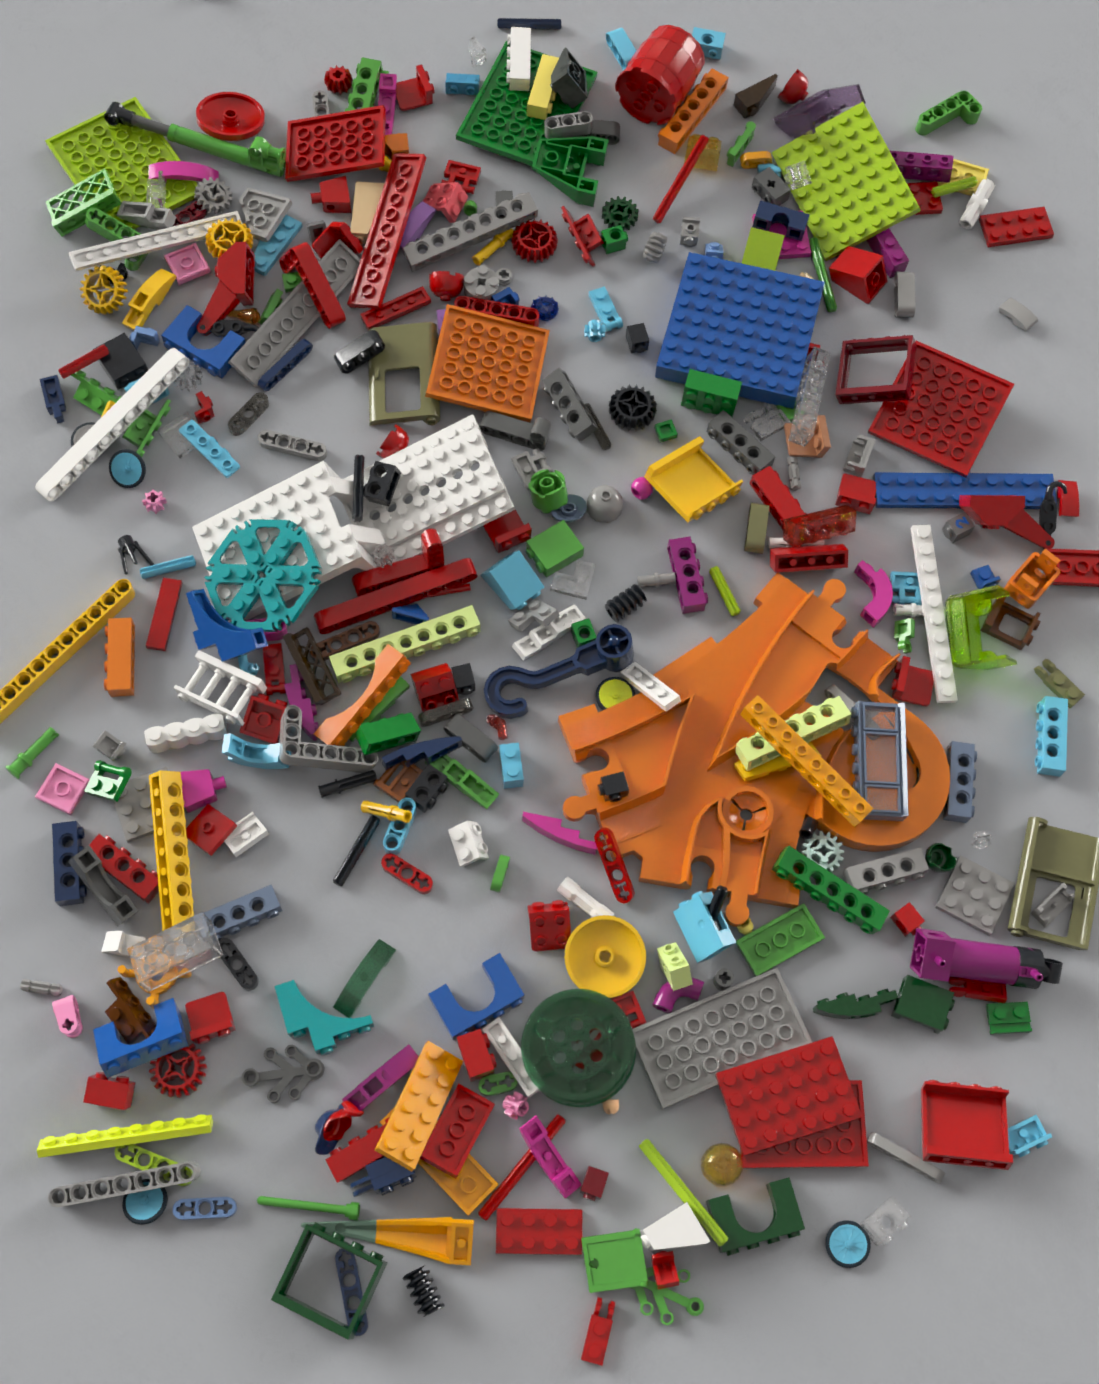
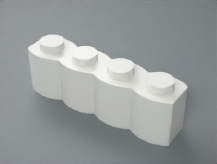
M211 714L203 719L192 718L184 723L173 722L165 727H151L145 730L144 734L146 745L150 752L161 753L169 748L179 749L188 744L197 745L208 740H221L224 738V734H228L223 715Z

